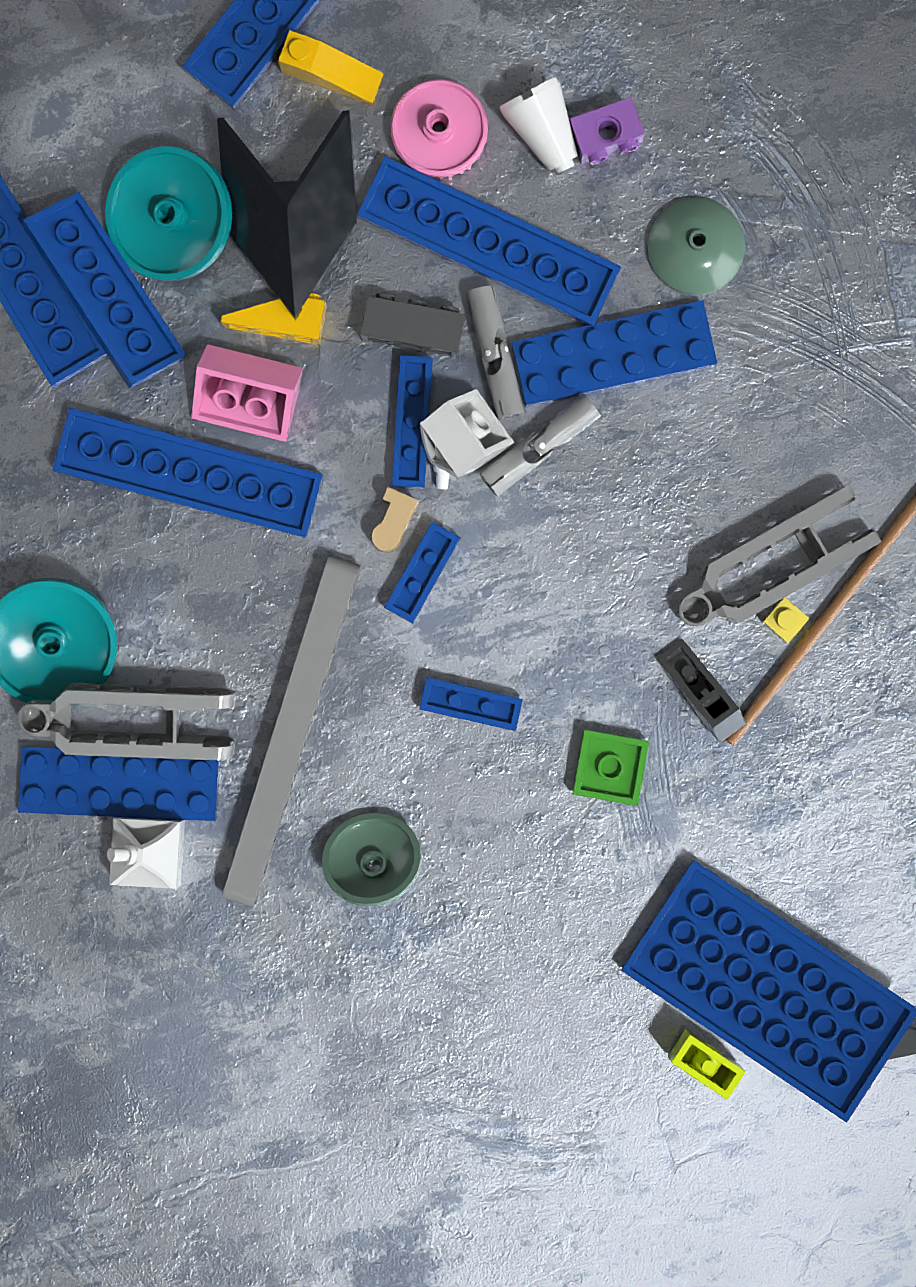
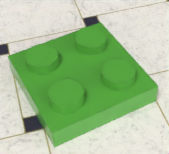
M583 730L572 794L638 806L649 741Z

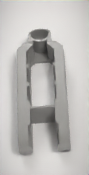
M850 485L705 566L699 589L683 598L678 606V614L682 622L693 627L703 625L714 618L735 623L742 622L881 543L882 541L873 527L828 553L815 532L812 524L857 499ZM795 534L811 563L735 606L726 604L716 586L718 578Z
M70 683L53 701L33 700L24 704L18 713V723L21 729L28 735L50 737L65 755L227 760L234 757V740L226 736L180 734V711H204V708H231V710H234L235 691L225 688ZM73 703L96 704V708H103L104 705H128L130 709H137L138 706L163 707V710H166V734L77 731L71 725V705Z

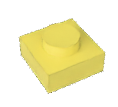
M785 597L780 600L762 623L785 643H789L810 618Z

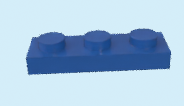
M432 522L384 608L413 624L461 537Z
M427 677L419 709L516 731L523 699Z

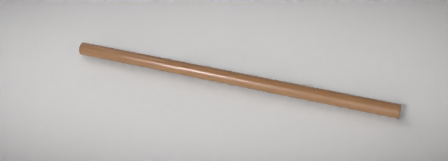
M916 493L880 538L882 542L872 548L742 714L746 725L725 739L732 746L737 744L916 515Z

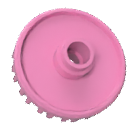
M446 79L427 80L410 88L397 102L390 126L392 144L402 163L406 164L409 168L429 177H439V180H443L444 177L452 179L453 175L458 173L462 175L464 170H470L472 164L479 160L480 154H483L488 134L487 116L480 100L467 87ZM436 125H442L445 127V130L436 132L433 128Z

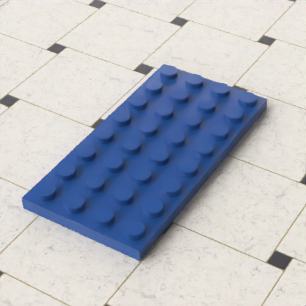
M694 860L621 970L846 1123L916 1018L915 1006Z

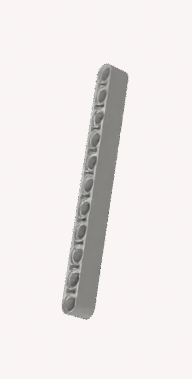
M330 555L327 559L224 887L223 899L252 908L255 907L361 568L359 564Z

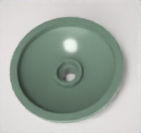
M701 197L681 199L667 206L654 220L647 239L648 259L656 276L669 288L687 295L709 294L724 287L739 270L745 252L744 234L736 217L722 204ZM696 236L702 237L704 245L696 246L693 243V238Z
M365 813L343 822L328 838L322 855V869L330 888L343 900L360 906H378L397 899L412 886L421 867V849L413 830L399 818L384 813ZM372 866H380V869L378 871H370V868Z

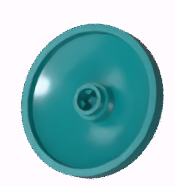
M154 147L132 157L116 174L106 199V227L109 238L130 268L152 279L164 281L183 280L207 269L221 254L231 230V199L223 178L205 158L192 151L178 147Z
M38 578L15 586L0 598V686L7 693L24 703L33 700L53 701L70 683L104 684L115 664L118 650V635L110 611L92 591L70 580Z

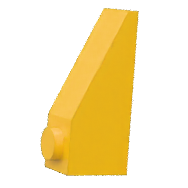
M289 30L278 60L281 73L370 105H373L384 76V73L319 40Z
M310 294L295 321L284 303L277 299L222 315L221 324L226 329L320 345L327 305L324 300H320V295Z

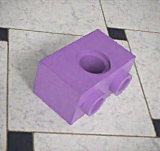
M632 97L569 119L581 164L588 161L591 165L598 164L608 159V154L620 151L621 154L632 152L639 148V144L642 143L645 135ZM602 128H610L614 131L616 137L611 140H605L599 135L598 131Z

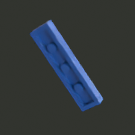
M400 355L392 487L425 489L427 454L422 441L420 423L430 413L433 357Z

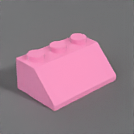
M207 344L197 365L191 419L286 442L299 395L303 368Z

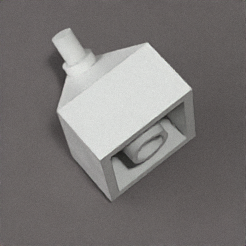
M477 389L448 400L420 423L424 448L429 461L433 465V471L436 472L435 488L448 489L449 473L459 478L486 465L514 443Z
M113 818L112 847L107 852V858L111 862L109 885L172 889L181 886L185 820Z

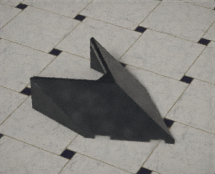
M342 111L298 180L274 182L224 117L217 118L221 177L227 186L232 205V224L229 236L244 252L248 261L274 294L280 298L296 321L309 295L314 293L339 254L340 247L349 234L351 235L357 226L353 135L350 111Z

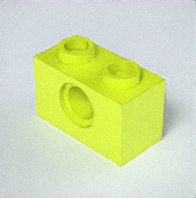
M687 1029L684 1030L668 1054L671 1063L727 1100L746 1073L740 1064Z

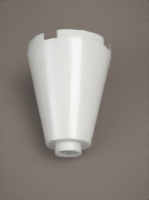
M557 77L547 80L499 107L502 112L501 114L548 171L555 168L557 174L575 165L572 159L577 157L578 154L561 85Z

